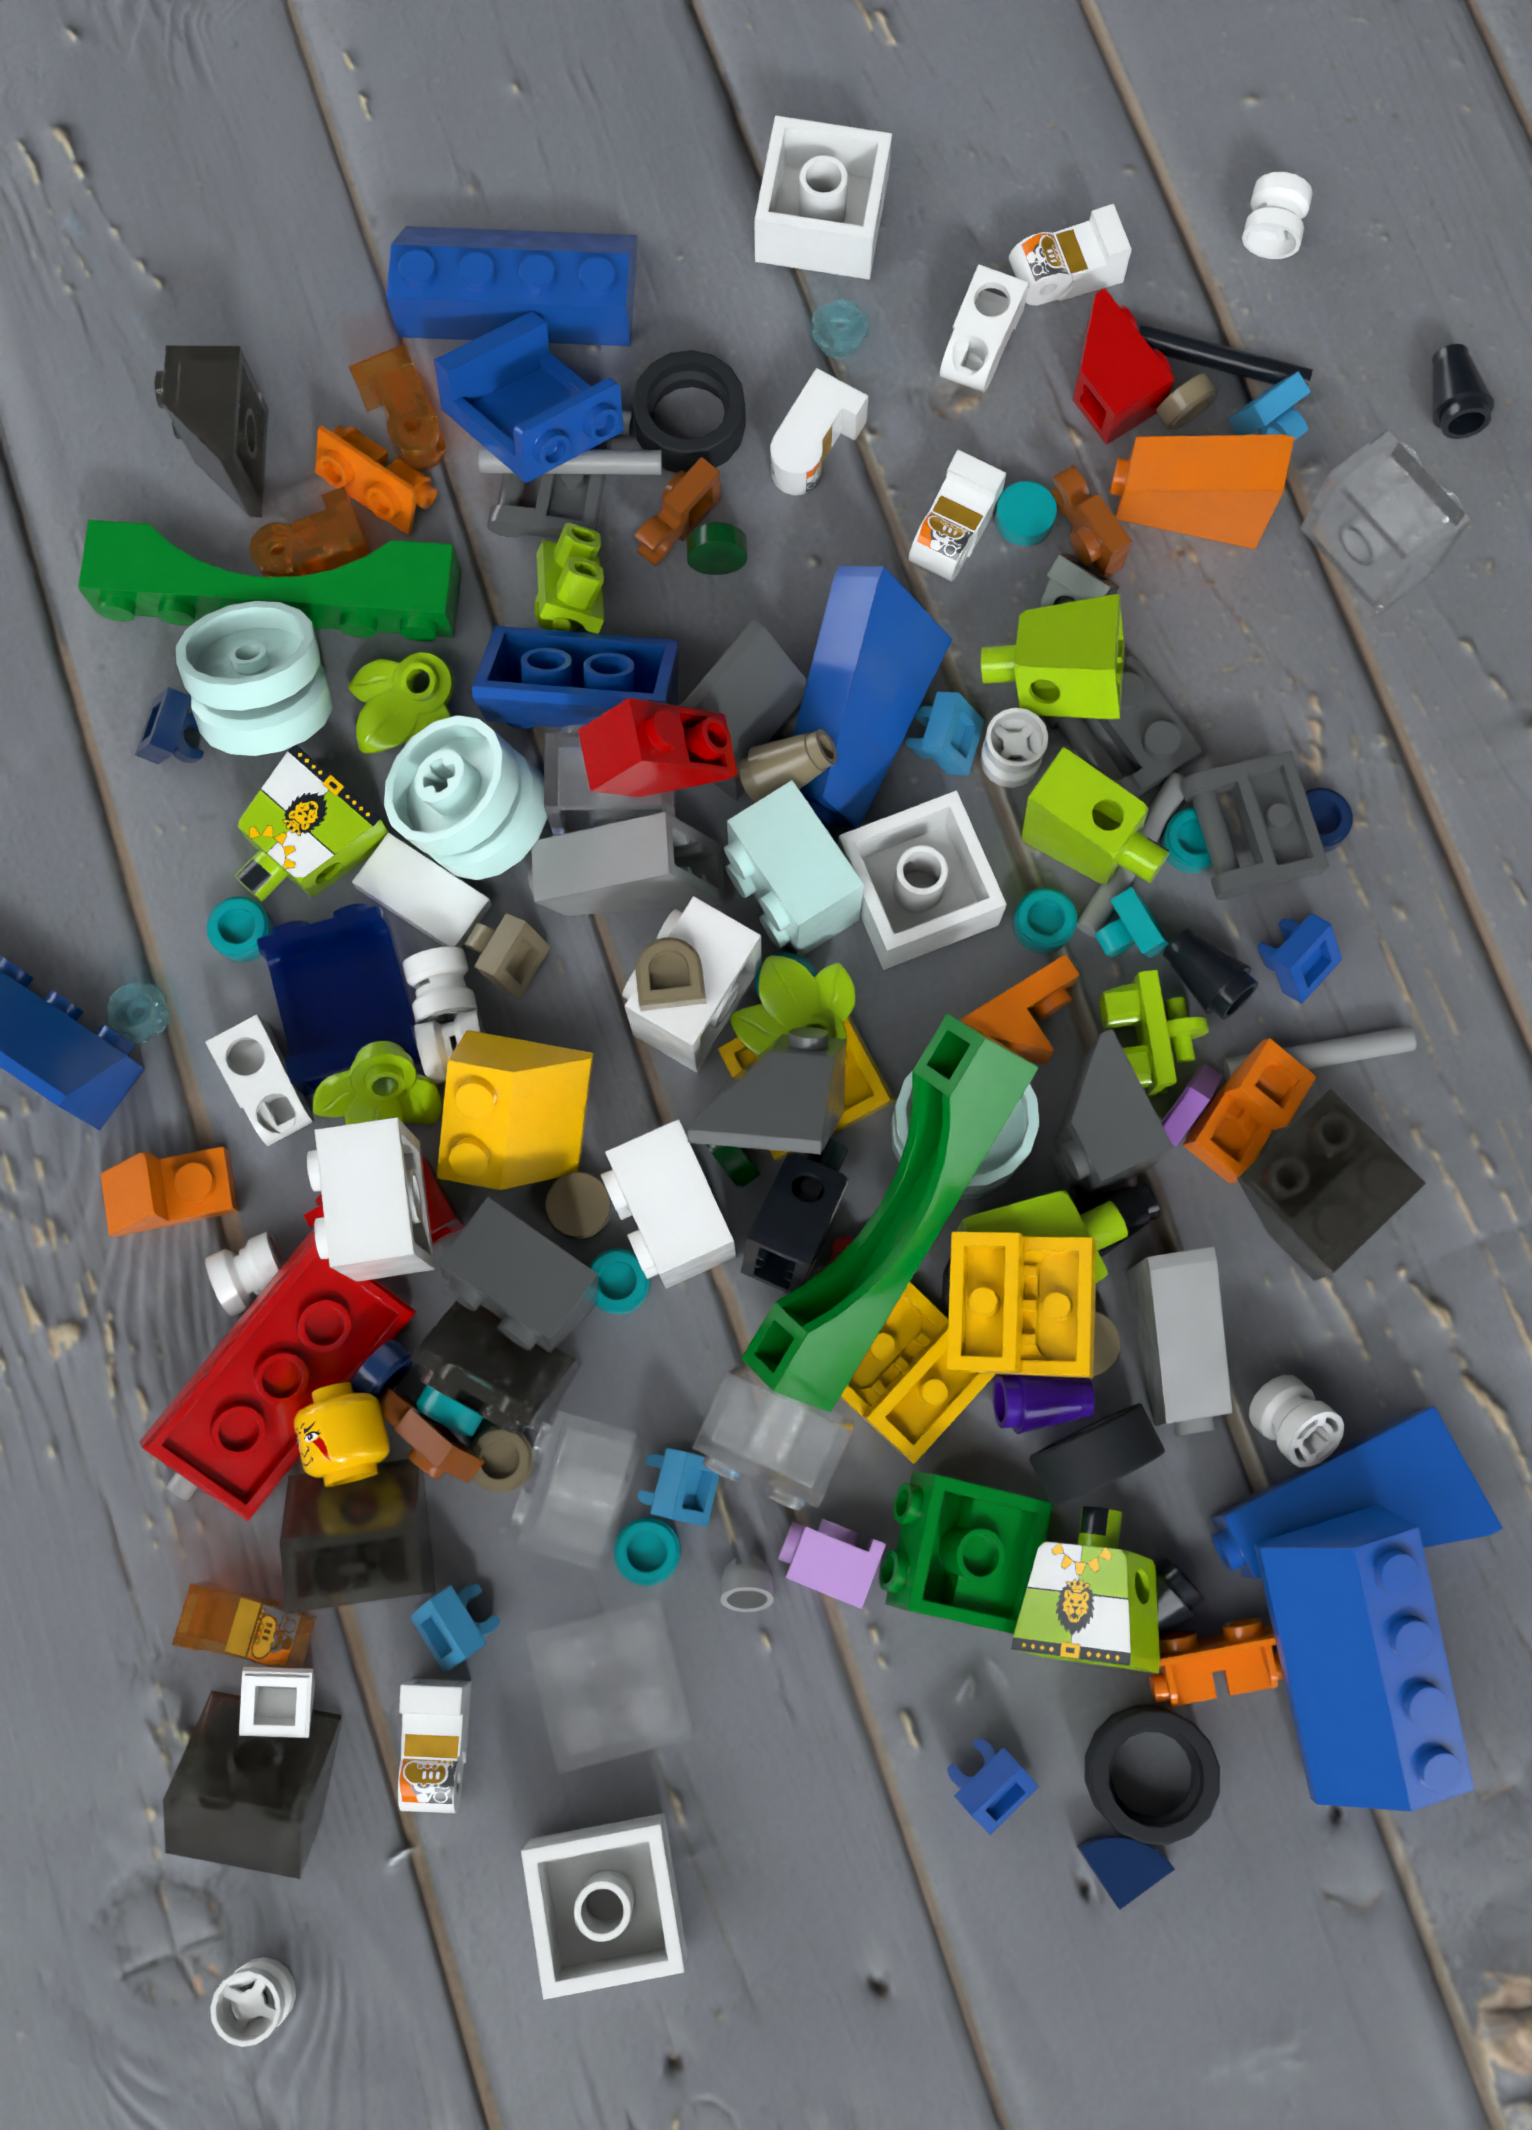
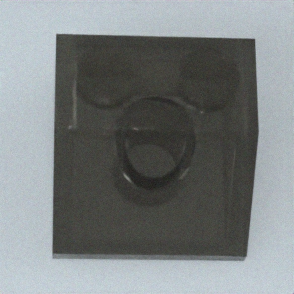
M166 345L164 370H158L155 375V396L159 408L165 409L172 420L175 437L183 440L193 461L249 517H262L269 409L241 347Z
M211 1690L163 1798L165 1853L301 1879L321 1824L342 1726V1715L312 1709L309 1738L239 1736L241 1696Z

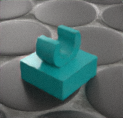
M1130 887L1110 900L1121 919L1108 924L1094 934L1107 956L1110 955L1113 959L1137 945L1143 955L1152 959L1166 949L1170 941L1138 891Z

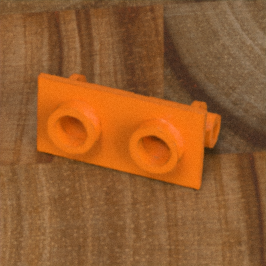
M322 425L318 427L315 473L332 487L340 489L371 510L378 518L389 522L408 536L412 534L415 508L419 506L426 510L436 499L437 489L431 486V478L419 473L399 458L386 468L382 466L388 461V451L361 434L354 426L344 428L339 425L332 432Z
M1251 1618L1225 1623L1222 1625L1223 1634L1198 1639L1195 1631H1179L1160 1636V1674L1149 1676V1684L1154 1702L1167 1701L1169 1707L1172 1708L1179 1705L1216 1699L1217 1694L1212 1672L1223 1671L1227 1693L1230 1696L1277 1688L1278 1680H1282L1284 1677L1278 1651H1272L1271 1645H1276L1273 1627H1264L1262 1619Z

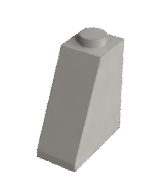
M667 812L539 839L531 848L532 864L528 870V882L534 895V902L564 916L686 908L693 896L709 906L726 904L722 844Z
M1207 1247L1146 1257L1125 1273L1154 1425L1174 1424L1176 1436L1215 1430L1213 1417L1232 1413L1215 1248Z

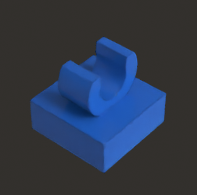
M1312 913L1301 925L1291 919H1282L1278 923L1282 937L1286 940L1280 948H1273L1264 942L1257 946L1263 964L1268 969L1275 971L1282 993L1301 1004L1342 960L1332 924Z
M977 1738L972 1744L984 1757V1766L974 1776H966L954 1763L947 1768V1772L953 1783L960 1789L954 1797L991 1835L1039 1786L1004 1747L997 1753L987 1741Z

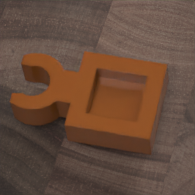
M701 457L688 472L681 470L671 478L662 494V509L656 516L649 518L634 535L635 539L641 543L636 549L639 555L656 567L668 555L677 539L683 542L687 538L689 533L721 501L720 471Z
M1074 465L1055 475L1052 481L1056 488L1050 492L1056 501L1058 512L1067 517L1072 524L1070 541L1078 558L1086 565L1092 564L1095 570L1105 577L1122 569L1132 540L1099 493L1092 497L1085 479Z
M386 1386L378 1396L384 1419L394 1426V1430L413 1447L407 1457L417 1467L437 1480L446 1472L464 1482H470L484 1464V1461L442 1424L419 1411L416 1402L405 1394L401 1397L391 1387Z

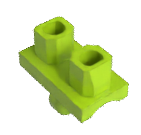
M565 523L557 543L542 539L536 553L538 594L535 597L534 614L537 622L544 629L573 632L582 625L588 632L599 634L605 619L602 595L604 574L603 568L600 567L599 556H597L601 547L600 533L573 523Z
M1158 970L1138 972L1131 984L1103 991L1098 999L1104 1030L1135 1026L1138 1046L1123 1048L1142 1087H1145L1147 1097L1165 1095L1167 1087L1177 1082L1170 1043H1173L1176 1063L1195 1060L1192 1039L1209 1033L1207 1018L1188 1017L1184 997H1176L1166 1000L1169 1021H1166Z

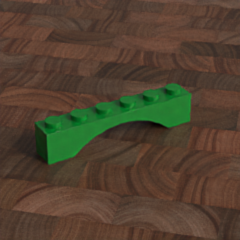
M88 519L78 589L96 613L114 621L126 622L132 621L135 616L159 617L170 624L187 626L194 624L195 620H199L203 616L229 605L251 601L281 602L300 609L312 622L314 631L316 628L335 629L357 638H370L375 636L376 632L401 634L404 638L412 641L430 642L434 641L436 637L454 638L462 570L453 544L391 540L369 555L332 570L296 577H260L229 572L199 561L168 542L148 523Z
M946 1014L912 1071L913 1104L908 1137L898 1169L880 1205L859 1235L829 1266L803 1286L774 1302L741 1357L773 1392L831 1413L980 1164L988 1154L1012 1111L1023 1096L1037 1072L1038 1066L995 1039L952 1015Z

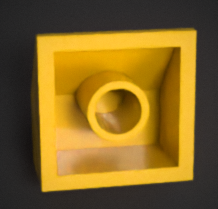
M466 1030L447 1063L437 1179L503 1190L562 1177L570 1173H577L580 1167L594 1053Z

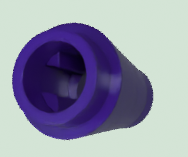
M1012 1374L997 1375L993 1384V1409L996 1422L1001 1429L1012 1428L1016 1434H1022L1077 1420L1081 1417H1091L1094 1412V1389L1089 1378Z

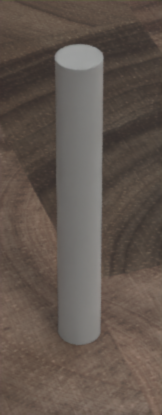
M486 448L479 449L480 473L515 474ZM590 449L545 474L662 475V450Z
M1171 773L1149 807L1141 833L1155 842L1158 841L1184 799L1180 781L1185 777L1178 773ZM1120 866L1107 885L1101 884L1078 919L1077 928L1083 933L1095 937L1094 934L1104 927L1115 909L1110 900L1127 890L1136 875Z
M1405 1026L1283 1049L1304 1067L1312 1069L1414 1051L1416 1049V1036L1411 1026ZM1249 1054L1223 1059L1226 1081H1228Z

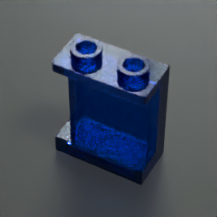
M364 903L347 905L334 911L332 914L333 918L312 924L304 920L285 922L274 927L271 930L272 935L256 940L259 953L268 964L291 1058L285 1059L290 1083L304 1096L314 1094L320 1083L327 1077L350 1070L357 1053L364 1046L373 1042L389 1041L396 1043L410 1055L415 1065L421 1064L414 1031L416 1021L391 924L380 906L370 907Z

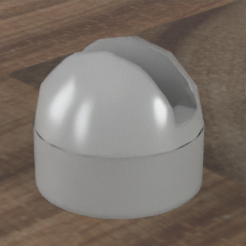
M755 1555L750 1556L749 1564L741 1563L739 1557L733 1558L724 1567L721 1576V1604L730 1610L738 1612L760 1611L772 1605L774 1601V1580L769 1566Z

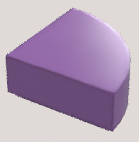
M1205 1063L1202 1067L1200 1065L1197 1067L1184 1086V1091L1161 1121L1168 1138L1174 1146L1179 1144L1208 1104L1223 1076Z

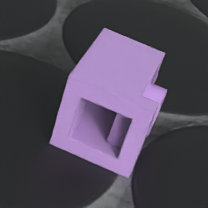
M822 1519L818 1531L792 1521L778 1560L790 1564L785 1578L862 1609L886 1544L870 1538L865 1551L855 1547L859 1533Z

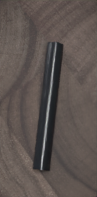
M1143 324L1139 328V333L1152 350L1157 349L1164 356L1272 385L1299 371L1308 386L1313 369Z

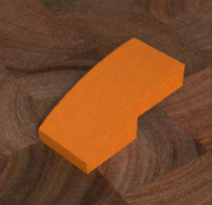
M1271 1038L1262 1040L1220 1089L1182 1146L1229 1184L1243 1181L1272 1131L1288 1126L1315 1081L1316 1076Z

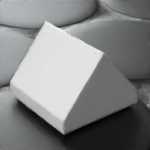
M243 1667L239 1736L309 1738L315 1691L313 1669Z

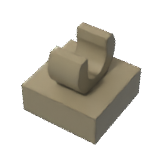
M508 913L504 915L496 931L488 926L477 923L465 942L468 948L481 953L474 967L497 989L518 1000L522 998L551 948L526 921Z

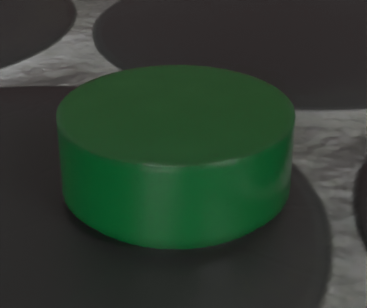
M723 522L703 524L692 530L687 536V562L697 572L708 575H724L739 570L747 562L746 535L740 528L732 524Z
M706 1144L737 1187L741 1186L744 1188L761 1175L742 1147Z

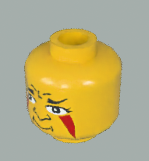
M350 1382L333 1384L313 1391L312 1398L314 1403L304 1407L294 1418V1429L305 1472L310 1476L323 1478L325 1487L344 1485L378 1474L377 1463L385 1459L390 1452L389 1439L378 1398L369 1393H353Z

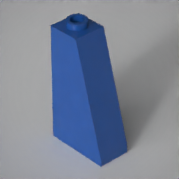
M840 565L831 586L793 736L823 729L835 745L837 763L828 767L826 771L800 789V792L827 831L832 826L852 829L860 827L953 640L885 566Z
M1435 1406L1415 1409L1333 1452L1321 1463L1311 1467H1304L1210 1516L1218 1531L1211 1535V1540L1226 1568L1230 1572L1238 1569L1242 1577L1254 1579L1261 1578L1254 1543L1377 1504L1418 1526L1423 1548L1493 1535L1502 1530L1503 1527Z

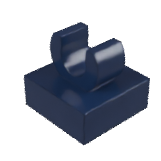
M168 687L153 699L135 756L155 764H160L172 754L175 758L185 763H196L202 758L204 751L189 746L184 739V730L186 728L199 732L193 712L187 714L191 702L190 695Z

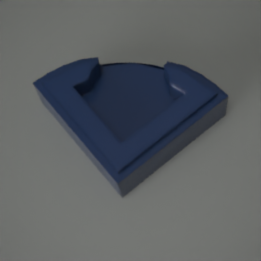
M1100 1835L1083 1841L1076 1846L1119 1910L1175 1870L1171 1863L1151 1845L1142 1844L1126 1836Z

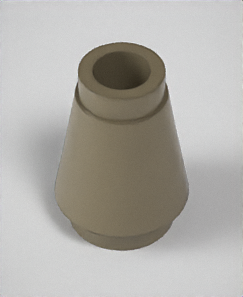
M823 729L753 746L750 748L748 756L739 762L740 780L745 791L755 803L791 780L800 790L826 771L828 767L837 763V751L832 739Z

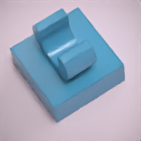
M1298 371L1272 385L1227 420L1237 435H1248L1261 429L1262 435L1283 434L1294 437L1295 441L1308 431V426L1302 415L1292 406L1311 393V390Z
M937 691L933 707H919L915 714V717L921 724L927 727L924 737L907 738L905 745L919 758L932 759L947 775L969 776L985 720L959 692Z
M666 1447L664 1455H649L645 1463L661 1469L656 1491L639 1490L637 1498L642 1503L652 1506L650 1511L652 1515L708 1527L723 1462Z
M479 1584L469 1585L458 1594H456L452 1586H449L430 1598L409 1616L444 1674L487 1644L484 1638L493 1632L501 1622L496 1614L482 1623H477L472 1620L467 1612V1603L482 1592Z

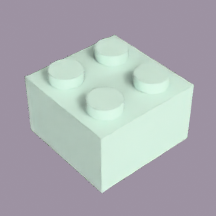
M793 780L727 820L728 845L724 847V851L730 864L725 866L726 872L738 892L744 898L751 894L756 898L765 913L759 917L760 922L777 948L780 949L787 944L792 953L804 956L859 921L864 883Z

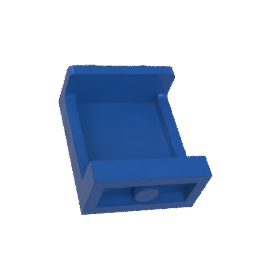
M534 311L434 359L441 410L525 483L624 432L620 384L609 377L590 386L553 356L549 349L547 322Z

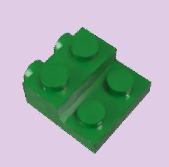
M912 1471L910 1483L905 1482L901 1484L896 1492L893 1503V1517L896 1522L902 1523L896 1550L887 1551L880 1565L879 1584L882 1590L887 1591L885 1604L906 1611L1014 1634L1038 1547L1046 1540L1052 1504L1048 1501L937 1474Z

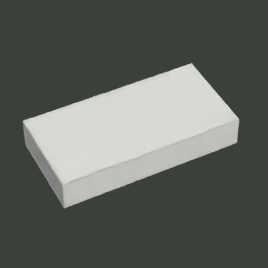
M390 833L385 836L352 881L356 889L444 947L462 948L476 924L480 923L492 906L488 897Z

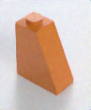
M1283 434L1136 437L1129 459L1117 458L1109 490V494L1120 496L1115 517L1121 521L1256 549L1283 494L1294 437Z

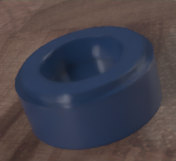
M1327 788L1310 789L1305 791L1324 852L1326 853L1338 847L1349 834L1353 824V814L1350 805L1339 793Z
M393 1338L387 1341L357 1371L351 1382L353 1391L355 1393H369L378 1398L386 1386L394 1389L411 1368L413 1354L397 1339Z

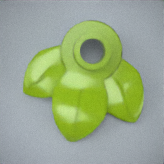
M414 653L403 659L400 663L386 659L372 661L364 665L356 673L348 686L355 697L366 703L360 711L356 723L358 747L361 752L366 754L385 752L399 747L404 742L407 744L414 735L433 722L452 717L447 703L453 694L454 677L448 664L431 653ZM422 672H427L430 678L428 688L422 693H416L413 688L415 677Z
M771 955L765 959L759 975V996L762 1003L743 1008L733 1013L730 1017L733 1030L740 1041L756 1055L762 1053L782 1034L789 1035L791 1029L801 1027L826 1030L828 1038L846 1039L847 1047V1034L843 1024L855 1007V988L851 977L840 963L827 966L813 977L806 967L794 959Z
M377 1041L364 1046L357 1053L350 1070L324 1079L317 1087L313 1097V1113L315 1115L323 1117L345 1116V1125L398 1118L403 1124L432 1125L438 1121L442 1111L441 1095L437 1084L433 1080L417 1074L415 1063L410 1055L400 1045L389 1041Z

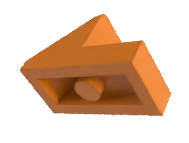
M1065 954L960 1020L1002 1043L1028 1061L1047 1064L1054 1053V1049L1032 1015L1036 1013L1040 1020H1044L1070 1003L1072 998L1068 992L1072 990L1080 974Z
M224 1146L162 1159L147 1151L141 1152L100 1173L108 1233L111 1237L239 1212L230 1151Z

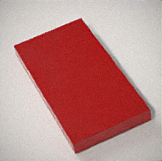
M311 1231L139 1441L141 1448L248 1522L300 1457L294 1429V1418L300 1410L314 1403L312 1392L333 1384L351 1383L364 1362L380 1346L395 1338L416 1311L376 1279L356 1282L331 1268L329 1258H320L315 1241V1232Z

